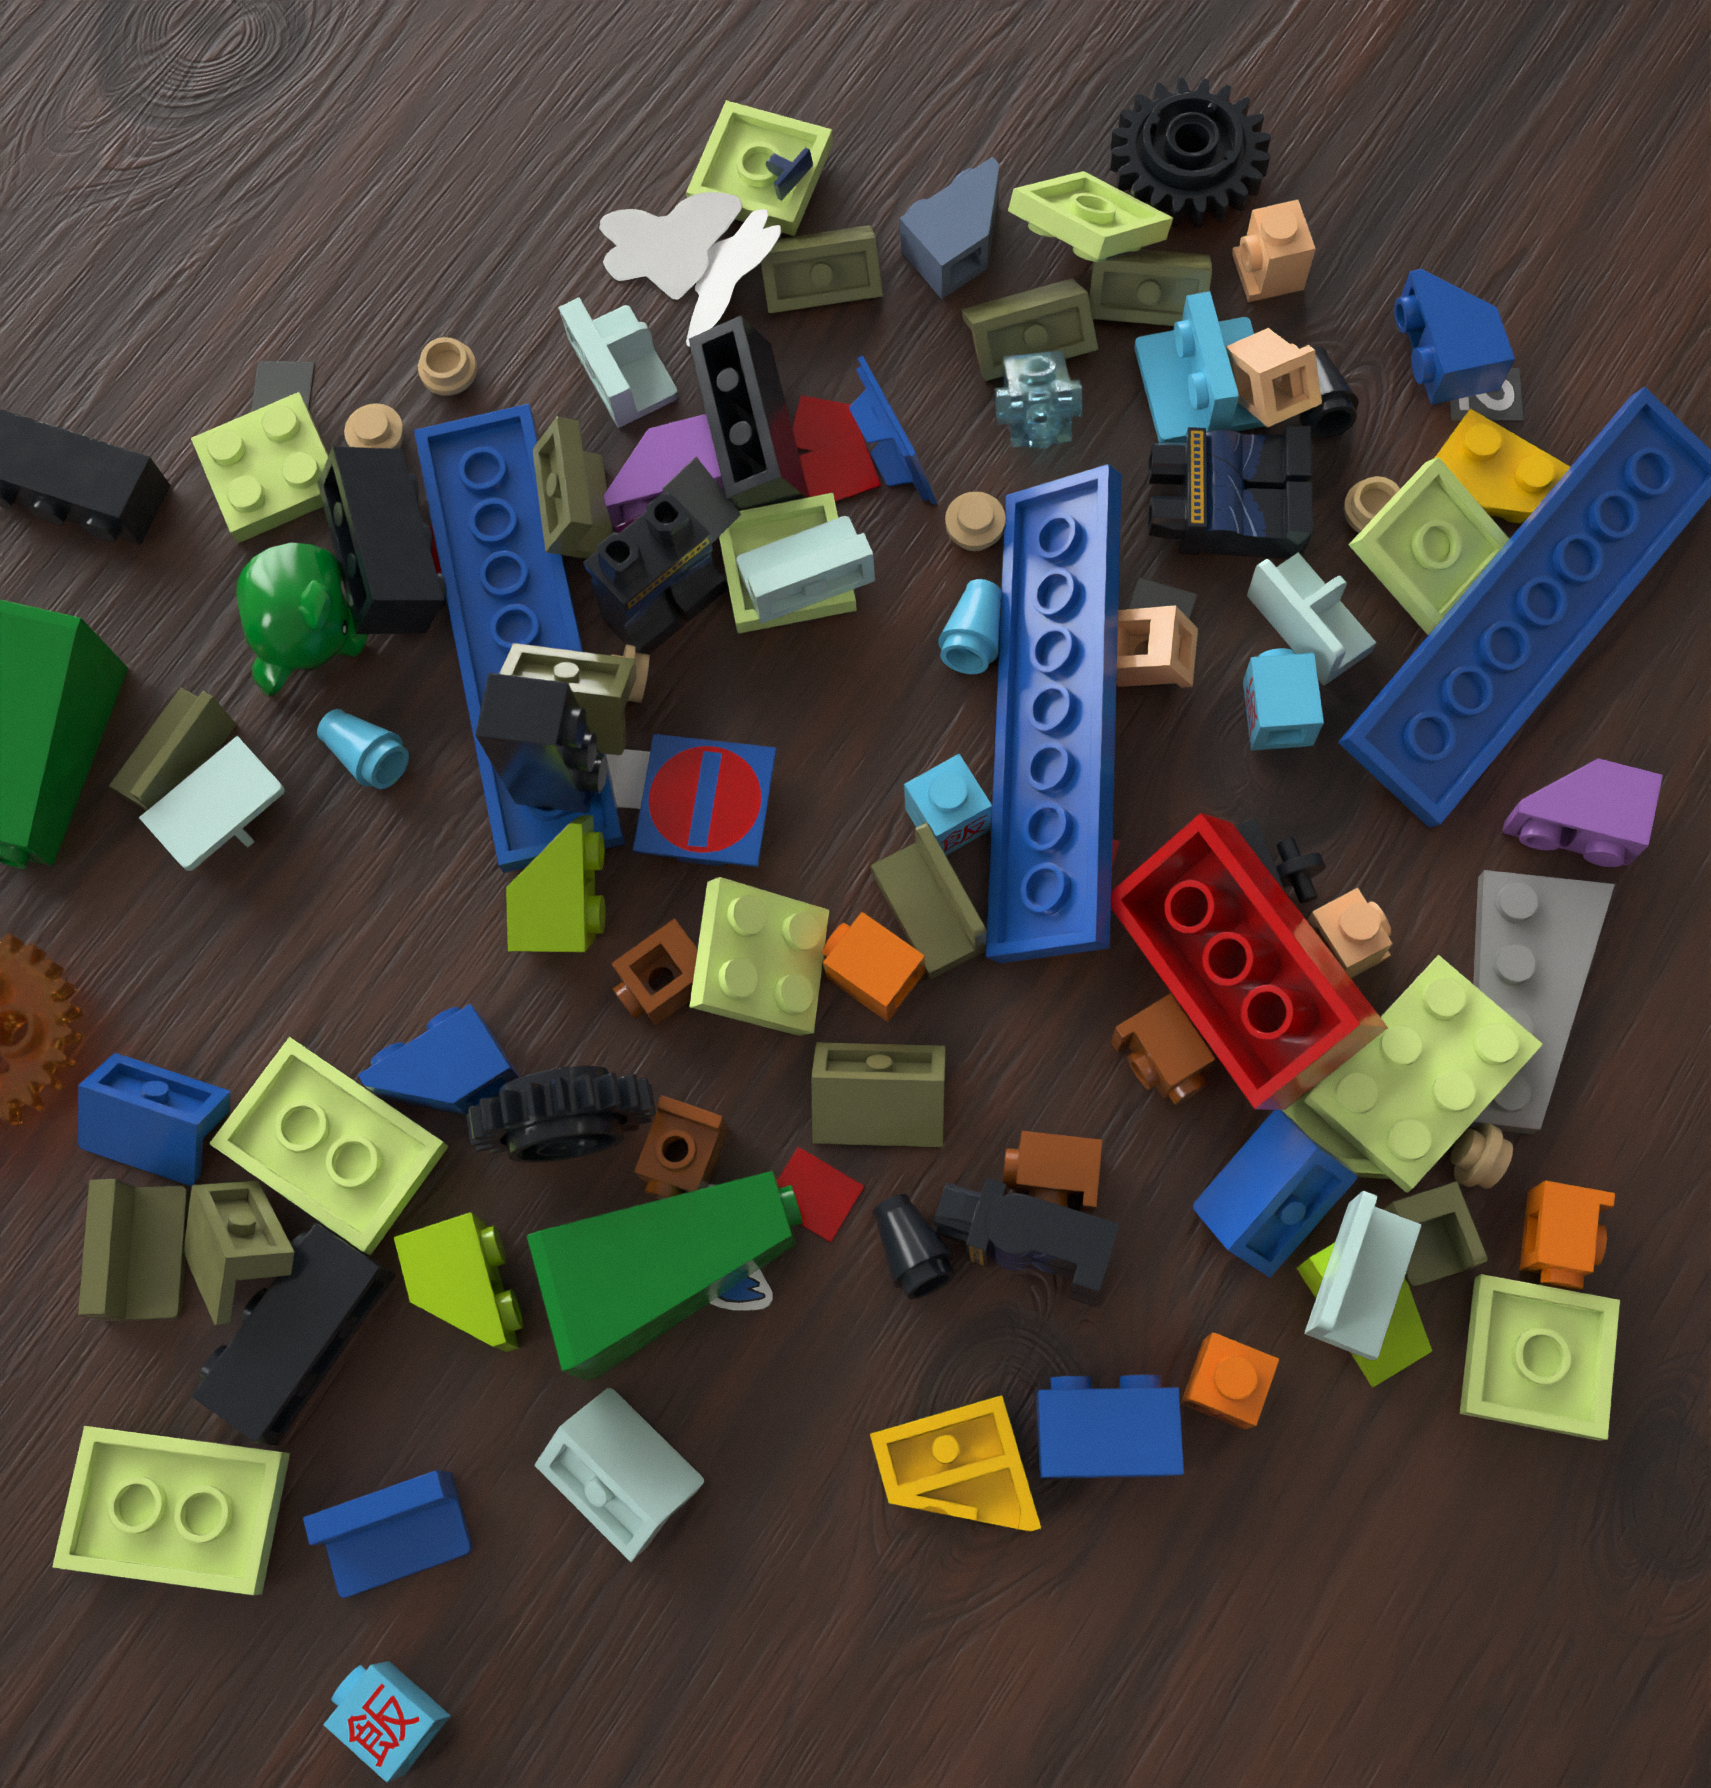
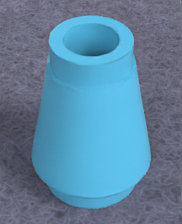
M983 579L970 581L939 636L938 644L941 648V659L949 668L965 674L982 673L988 668L989 663L993 662L998 656L1002 591L993 582Z
M334 709L328 712L318 725V738L326 744L361 785L385 789L398 781L406 770L409 752L403 746L399 735L347 714L341 709Z

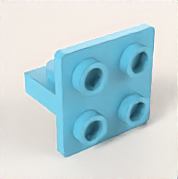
M1210 291L1186 296L1182 321L1175 322L1174 330L1140 336L1135 340L1134 349L1159 443L1184 442L1188 427L1206 428L1207 433L1214 430H1232L1237 432L1266 426L1238 403L1239 394L1226 346L1254 334L1251 321L1247 317L1219 322Z

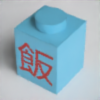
M1278 648L1265 651L1258 657H1251L1243 679L1251 750L1313 746L1324 724L1314 653L1295 654L1291 649Z
M960 754L904 784L905 810L916 827L926 822L928 823L945 856L991 830L992 804Z
M390 1661L372 1664L367 1670L360 1665L345 1678L331 1698V1701L338 1707L323 1725L388 1783L404 1776L451 1715Z

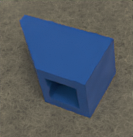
M1423 269L1410 271L1401 297L1395 301V320L1399 331L1402 334H1408L1413 349L1411 355L1413 375L1418 384L1425 385L1431 405L1500 390L1515 357L1497 307Z
M471 1004L463 1009L453 1007L436 1015L427 1024L426 1028L428 1031L407 1044L398 1042L382 1049L371 1059L370 1063L372 1066L358 1074L363 1085L381 1099L465 1116L469 1114V1107L480 1105V1100L483 1098L499 1097V1090L503 1085L520 1078L487 1022Z

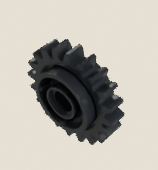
M1183 77L1178 78L1174 93H1169L1165 86L1161 83H1156L1153 101L1138 93L1135 95L1133 111L1122 109L1119 127L1113 129L1110 171L1118 172L1116 188L1121 191L1131 189L1130 195L1144 203L1149 202L1150 206L1161 212H1170V216L1173 217L1171 227L1174 228L1179 225L1183 215H1190L1192 223L1197 229L1202 227L1204 214L1207 212L1211 213L1213 218L1219 223L1225 222L1228 205L1237 211H1244L1248 195L1257 196L1259 194L1262 178L1266 176L1271 155L1268 154L1271 136L1268 133L1261 132L1264 116L1262 114L1247 116L1250 104L1248 97L1239 99L1235 103H1230L1231 86L1229 85L1222 87L1217 94H1210L1207 78H1203L1195 91L1188 89V84Z
M572 1066L536 1072L514 1079L500 1088V1097L483 1098L480 1100V1105L469 1107V1114H466L470 1146H475L476 1151L489 1150L490 1154L508 1151L509 1159L512 1161L540 1163L578 1158L612 1148L624 1140V1132L640 1129V1124L651 1123L652 1117L656 1116L652 1085L649 1084L647 1078L637 1079L636 1074L617 1078L616 1073H609L606 1067Z

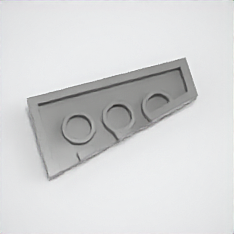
M1484 870L1478 877L1473 985L1543 1045L1469 1127L1477 1128L1484 1123H1491L1500 1128L1501 1131L1533 1135L1541 1130L1615 884Z

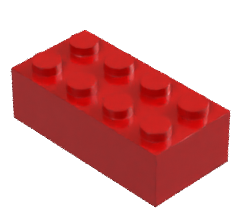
M1200 813L1111 891V909L1254 1109L1286 1110L1388 1029L1381 1017L1232 822Z

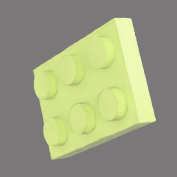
M1439 955L1381 1016L1388 1029L1322 1080L1304 1100L1308 1106L1406 1193L1416 1186L1543 1045Z
M291 1037L287 1039L209 1143L368 1255L373 1253L449 1147Z
M84 1426L52 1567L248 1595H262L290 1453Z

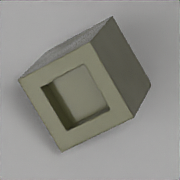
M1458 1182L1394 1201L1383 1209L1421 1224L1404 1277L1410 1287H1417L1473 1269L1487 1261L1485 1250Z

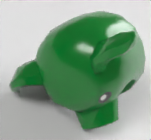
M287 543L268 548L249 561L237 580L236 595L246 643L257 656L251 665L252 678L267 697H274L280 691L293 670L317 669L330 662L336 655L355 657L361 653L366 643L368 634H356L350 609L342 593V577L337 558L326 549L301 543Z

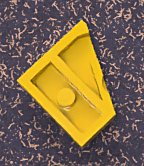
M1471 408L1435 456V458L1439 457L1489 516H1498L1508 522L1521 524L1525 522L1570 468L1567 464Z
M1002 1395L870 1434L889 1504L1030 1532L1041 1529Z

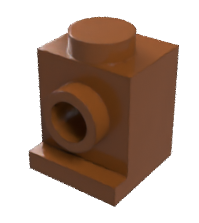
M675 918L611 963L622 980L621 983L612 988L634 1020L646 1013L654 1026L687 1004L691 999L698 949ZM669 974L674 977L672 982L658 992L652 989V983L658 975Z
M1171 993L1116 1026L1111 1039V1044L1117 1053L1128 1046L1133 1052L1127 1056V1059L1140 1083L1147 1090L1155 1086L1165 1100L1170 1097L1174 1105L1188 1100L1208 1085L1203 1076L1208 1074L1216 1059Z
M661 1095L656 1106L658 1111L634 1171L642 1181L647 1182L644 1192L660 1200L704 1189L709 1186L730 1129L721 1115ZM674 1141H684L688 1144V1153L679 1162H670L665 1156L668 1146Z
M1022 1131L1019 1149L1006 1148L1002 1183L1006 1184L1007 1189H1015L1014 1193L1029 1195L1064 1207H1068V1201L1080 1202L1079 1211L1093 1215L1097 1206L1102 1140Z

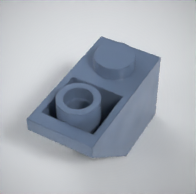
M993 157L975 169L968 168L962 171L949 186L929 199H921L915 202L906 211L905 215L900 218L901 253L941 299L988 269L999 193L1000 164Z

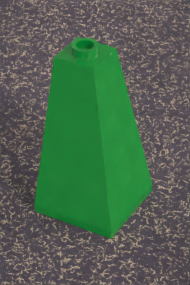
M1 599L0 863L20 869H25L28 861L53 867L128 667L81 617Z
M773 1171L528 1234L527 1239L562 1371L583 1381L600 1377L795 1246L796 1241L791 1227L802 1224L803 1220L792 1185L779 1188Z

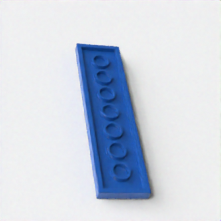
M1646 387L1632 394L1338 743L1428 828L1441 825L1711 497V450Z
M529 403L414 430L441 572L446 584V598L498 866L503 873L526 868L569 823L580 815H593L594 832L603 833L604 849L625 845L608 760L605 786L601 794L593 793L590 814L518 805L514 802L475 736L488 674L500 673L513 643L584 652L564 555L545 552L533 448L539 439L534 415ZM600 753L601 756H605L607 759L606 754Z
M1109 464L1006 495L986 958L998 963L1110 948L1122 474Z

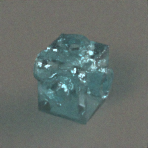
M1063 351L1003 356L1004 387L995 388V409L997 424H1008L1012 448L1024 446L1044 448L1054 443L1072 442V417H1082V391L1079 380H1069Z

